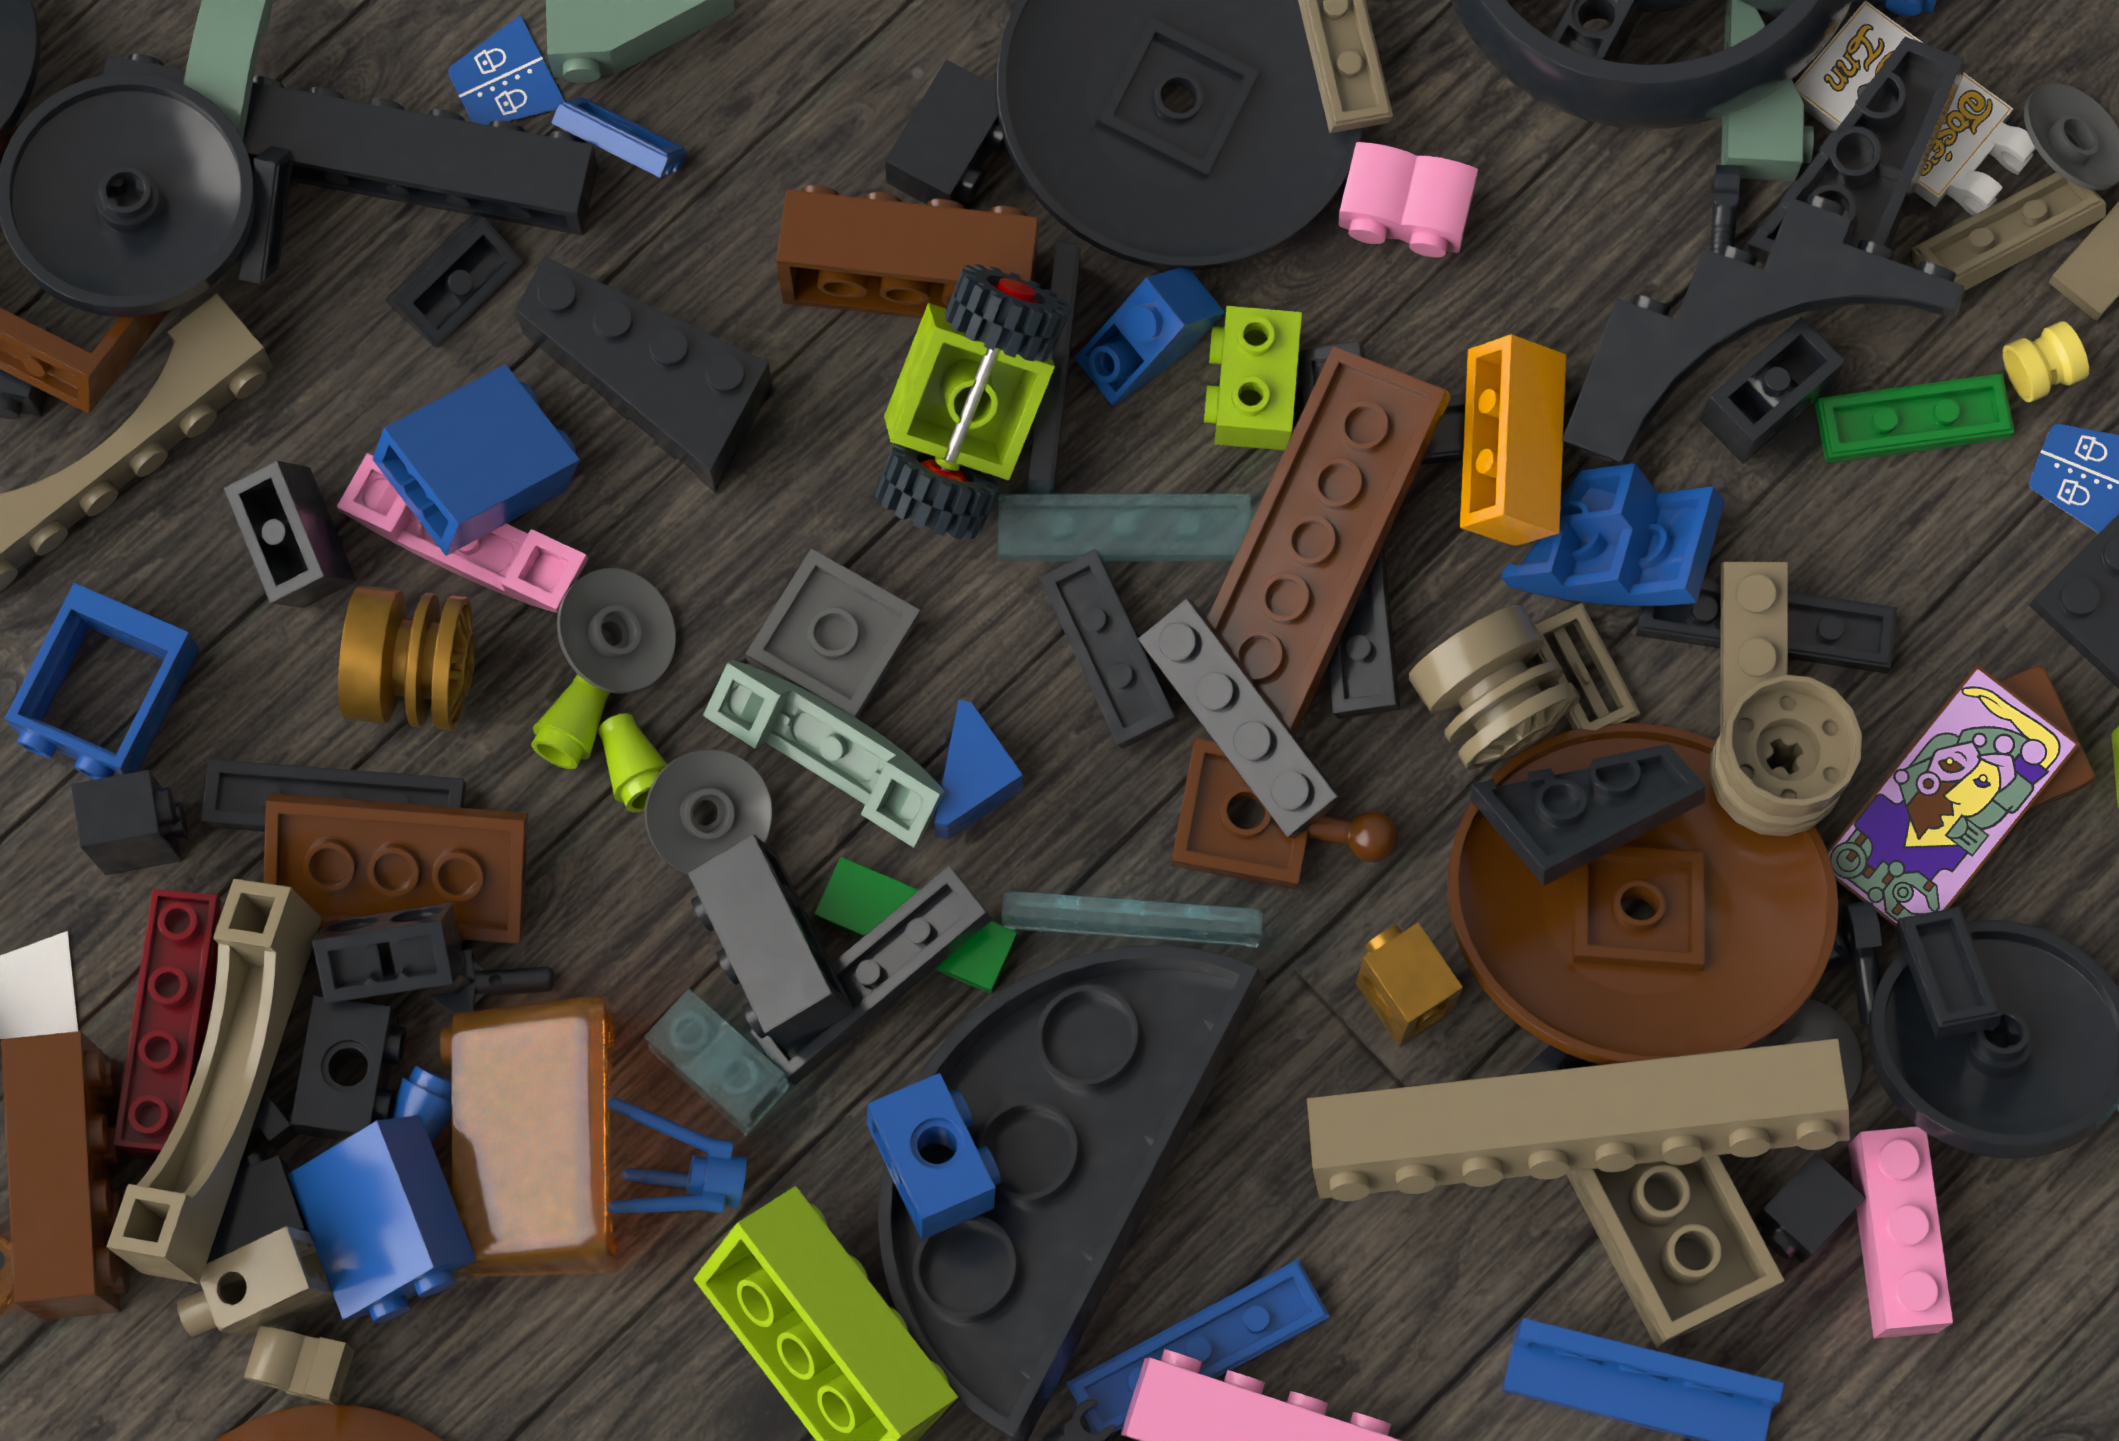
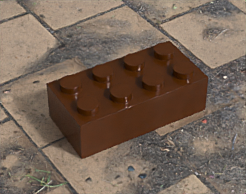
M818 185L806 186L802 188V191L786 189L776 259L783 303L922 319L928 303L947 309L962 268L964 269L966 265L972 267L974 264L983 265L988 270L991 266L1001 269L1004 274L1009 275L1010 272L1018 274L1020 279L1026 282L1030 280L1036 282L1038 267V217L1027 216L1023 210L1009 206H996L991 208L989 212L964 209L962 204L946 199L930 200L927 202V205L905 203L895 195L882 192L868 193L864 198L841 196L832 188Z
M81 1031L1 1039L14 1303L41 1320L120 1312V1294L129 1292L128 1263L107 1248L124 1197L121 1189L114 1190L112 1164H120L122 1161V1153L113 1146L116 1125H110L109 1100L117 1099L119 1091L115 1062L113 1060L106 1061V1055L102 1049L98 1048Z

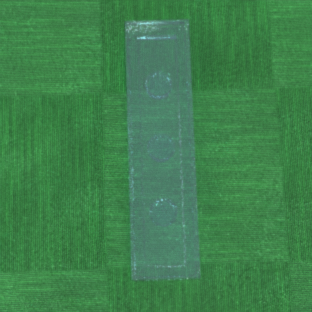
M998 494L999 561H1072L1094 549L1101 554L1104 561H1234L1251 524L1250 494Z
M1007 891V893H1003L1002 926L1012 930L1258 948L1263 912H1259V909Z

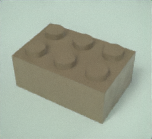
M1719 1155L1704 1156L1693 1163L1674 1165L1665 1161L1635 1164L1633 1167L1620 1172H1605L1595 1168L1568 1171L1566 1173L1657 1349L1772 1293L1784 1282L1777 1265Z

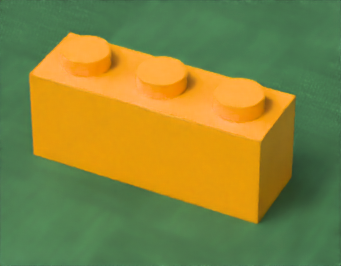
M1512 334L1468 349L1460 528L1513 546L1559 534L1566 354Z

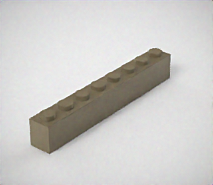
M1838 1039L1307 1098L1312 1167L1319 1198H1334L1339 1201H1356L1365 1198L1369 1193L1396 1190L1406 1194H1421L1432 1190L1435 1186L1466 1183L1474 1187H1485L1496 1184L1501 1179L1532 1176L1545 1180L1555 1179L1565 1175L1568 1171L1595 1168L1605 1172H1620L1633 1167L1635 1164L1665 1161L1674 1165L1693 1163L1704 1156L1731 1153L1738 1157H1755L1764 1154L1769 1149L1794 1146L1807 1150H1820L1828 1148L1836 1142L1850 1140L1849 1107Z

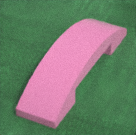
M368 453L366 454L337 505L340 512L393 543L463 578L518 601L558 613L565 593L577 581L588 561L586 554L532 529L529 533H525L505 524L446 556L372 460L373 456Z

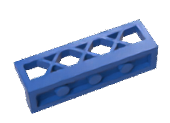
M1523 1318L1515 1329L1501 1392L1696 1441H1765L1771 1411L1774 1406L1780 1403L1784 1383Z

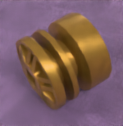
M358 586L355 588L349 601L340 648L338 698L340 713L343 718L386 724L391 720L399 696H403L405 698L407 720L412 727H422L426 723L432 707L433 723L436 729L453 731L460 720L465 698L468 696L474 672L475 636L472 633V611L468 597L450 596L447 598L441 616L437 595L425 593L420 599L413 620H408L405 597L401 590Z

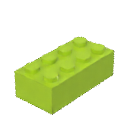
M796 1186L737 1222L694 1277V1281L816 1441H918L958 1398L949 1386L947 1376L942 1368L934 1361L929 1360L909 1334L902 1316L886 1304L869 1282L862 1264L846 1252L827 1227V1222L821 1211L815 1205L809 1203Z

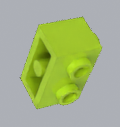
M1227 306L1225 327L1212 326L1209 363L1221 364L1219 386L1207 385L1204 423L1216 424L1215 445L1285 451L1292 435L1302 312Z

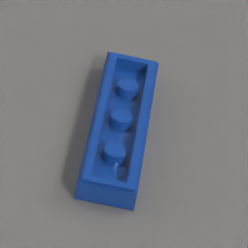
M1299 1259L1070 1380L1067 1382V1387L1077 1406L1085 1400L1098 1399V1405L1084 1413L1083 1417L1092 1434H1097L1104 1428L1115 1425L1111 1435L1113 1436L1122 1431L1145 1358L1161 1361L1164 1349L1202 1361L1198 1374L1217 1380L1225 1376L1227 1370L1234 1371L1329 1320L1330 1316Z

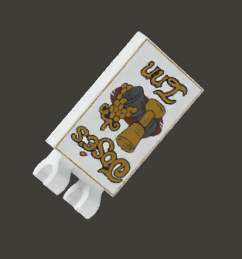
M1864 1L1794 84L1804 103V111L1831 131L1836 130L1855 106V101L1902 39L1906 36L1921 43L1923 42L1870 3ZM1963 73L1962 81L1914 192L1934 207L1947 194L1971 215H1975L1993 206L1997 200L1995 197L2001 191L2002 186L1989 175L1975 171L1977 167L1990 154L2007 170L2018 175L2034 155L2032 152L2036 149L2026 130L2005 124L2013 108Z

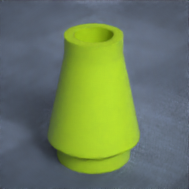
M577 674L570 686L533 726L536 736L531 746L534 751L556 766L565 769H576L581 760H586L591 755L605 702L610 692L592 686Z
M629 713L618 714L604 721L598 728V734L603 742L615 800L624 803L630 812L645 811L646 799L652 783L668 764L638 728L633 716Z

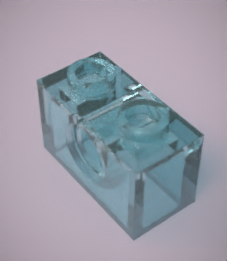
M689 988L644 1036L652 1053L745 1136L789 1089L785 1073Z

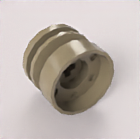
M1513 605L1498 610L1456 633L1419 661L1409 673L1410 682L1431 714L1443 713L1457 707L1462 708L1463 711L1448 725L1444 735L1449 743H1458L1469 739L1458 751V757L1466 770L1477 769L1498 759H1505L1523 751L1548 734L1555 727V724L1579 703L1580 695L1572 683H1562L1551 687L1562 676L1563 669L1558 661H1549L1529 669L1527 668L1526 664L1543 647L1544 639L1521 605Z
M1781 675L1755 684L1738 698L1711 751L1709 779L1718 803L1736 823L1758 834L1786 837L1812 829L1831 813L1861 760L1862 733L1854 711L1835 689L1811 677ZM1771 758L1776 764H1782L1787 761L1791 769L1788 773L1783 767H1777L1772 770L1768 762Z

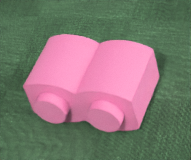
M1356 142L1341 203L1339 226L1348 229V234L1352 238L1364 243L1381 244L1385 242V238L1400 239L1410 243L1409 248L1412 251L1427 257H1443L1446 255V252L1460 253L1476 186L1478 169L1449 159L1417 156L1390 146Z

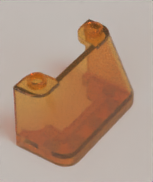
M606 996L577 997L454 1014L452 1027L441 1028L440 1049L442 1065L452 1066V1198L477 1259L457 1271L456 1273L459 1277L617 1272V1240L612 1238L611 1217H606L614 1215L607 1210L608 1203L612 1201L610 1197V1109L606 1104L610 1098L609 1073H612V1059L606 1048L615 1047V1015Z

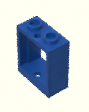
M73 583L5 720L20 735L17 744L47 759H52L55 751L77 760L74 768L94 780L138 772L199 651V647L189 632ZM89 629L163 660L117 754L42 722Z

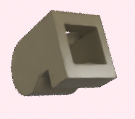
M259 1326L244 1379L285 1391L286 1394L324 1404L339 1405L355 1350L345 1342L322 1337L314 1338L282 1329Z

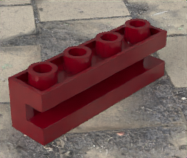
M152 889L113 1146L127 1158L152 1161L157 1159L176 1124L193 1082L207 1034L216 984L218 943L213 937L224 906H220L221 900L217 895Z

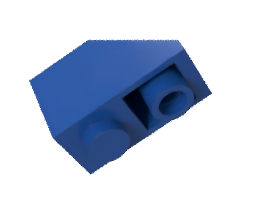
M1180 267L1150 276L1143 280L1074 359L1113 406L1122 402L1188 354L1225 312L1189 269Z

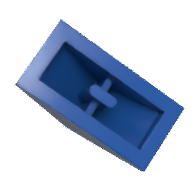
M958 700L941 787L945 793L937 807L935 817L936 838L949 840L1023 790L1022 773L972 702Z

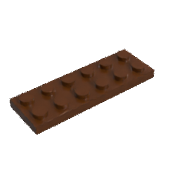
M1335 346L1330 351L1207 617L1208 622L1295 736L1451 398L1446 389Z

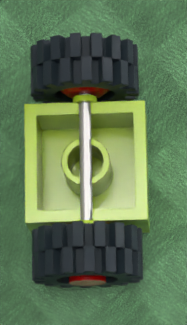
M974 264L973 267L966 265L964 269L962 268L947 309L928 303L884 415L890 442L895 443V445L892 447L879 480L875 497L877 500L882 501L881 505L886 510H896L894 515L902 520L909 518L914 521V526L921 529L927 526L932 528L933 532L938 535L944 536L948 532L956 539H963L964 536L969 539H975L977 535H981L999 491V485L996 484L997 480L993 476L986 475V473L1010 480L1055 368L1052 356L1071 311L1064 299L1056 298V293L1051 290L1040 289V284L1032 280L1026 282L1020 279L1018 274L1010 272L1008 275L1004 274L999 268L990 266L988 270L983 265Z

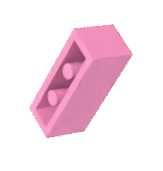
M1919 1127L1860 1132L1848 1144L1853 1187L1865 1197L1856 1207L1873 1337L1876 1339L1939 1333L1951 1325L1953 1319L1927 1133Z

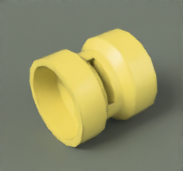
M2060 321L2044 328L2041 336L2035 339V341L2021 338L2005 345L2003 348V361L2008 377L2018 395L2025 402L2031 403L2047 396L2052 385L2061 383L2070 386L2086 379L2089 375V364L2083 344L2074 329L2065 321Z

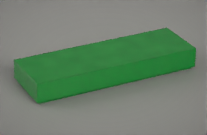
M2003 373L1818 398L1815 403L1826 464L2008 440L2014 434Z
M840 857L815 911V919L862 939L919 890ZM991 921L934 970L992 995L1017 939V932Z

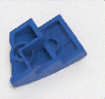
M1635 463L1580 471L1563 493V498L1560 502L1559 534L1539 539L1519 566L1512 563L1506 566L1501 578L1511 588L1572 601L1627 606H1666L1697 603L1725 501L1714 486L1658 493Z

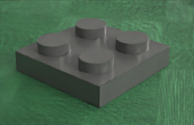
M811 548L746 652L747 661L764 671L823 698L858 719L921 617L920 609Z

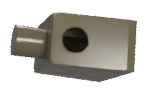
M286 1226L207 1263L200 1280L203 1290L178 1300L177 1310L185 1330L192 1337L215 1327L221 1332L248 1336L257 1333L259 1326H276L334 1303L336 1300L310 1233Z

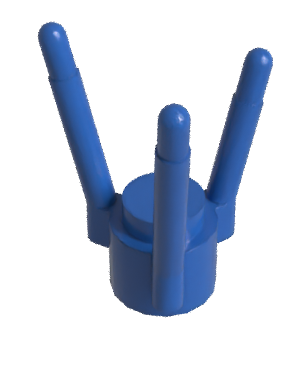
M611 1097L607 1100L606 1104L610 1110L706 1152L705 1157L692 1156L688 1174L625 1168L621 1173L622 1179L626 1181L686 1188V1194L695 1196L613 1200L607 1204L608 1212L616 1214L703 1210L723 1213L724 1207L738 1209L745 1183L747 1158L732 1155V1141L707 1137L616 1097Z

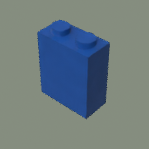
M506 364L384 427L372 459L446 556L566 492L580 461L568 435L553 426L539 408V403L533 390L526 383L519 382Z
M420 1115L377 1120L287 1174L343 1320L370 1315L373 1323H380L400 1316L411 1308L408 1299L417 1294L418 1297L430 1296L451 1287L456 1283L453 1273L477 1260Z

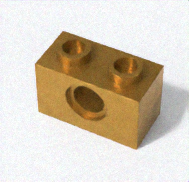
M1416 923L1404 932L1401 931L1398 925H1394L1366 944L1365 948L1368 950V953L1361 959L1362 965L1356 985L1398 1047L1453 1012L1463 987L1419 923Z

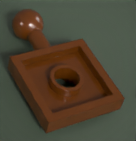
M1194 739L1171 866L1297 889L1307 838L1347 844L1357 858L1366 862L1382 861L1395 850L1398 842L1397 828L1387 815L1377 811L1361 813L1352 821L1324 815L1297 838L1291 839L1287 837L1217 743L1205 739ZM1314 760V761L1317 763V765L1320 767L1321 761H1319V760ZM1240 798H1251L1257 801L1264 810L1265 817L1263 821L1252 829H1241L1235 826L1227 814L1228 807L1232 802Z

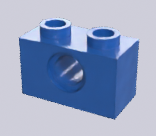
M940 1073L867 1104V1127L921 1240L994 1209L995 1185L1001 1183L1000 1173L991 1152L986 1146L977 1149L967 1130L968 1127L973 1126V1119L959 1089L949 1092ZM930 1144H942L950 1148L954 1156L945 1163L932 1164L924 1160L919 1153Z

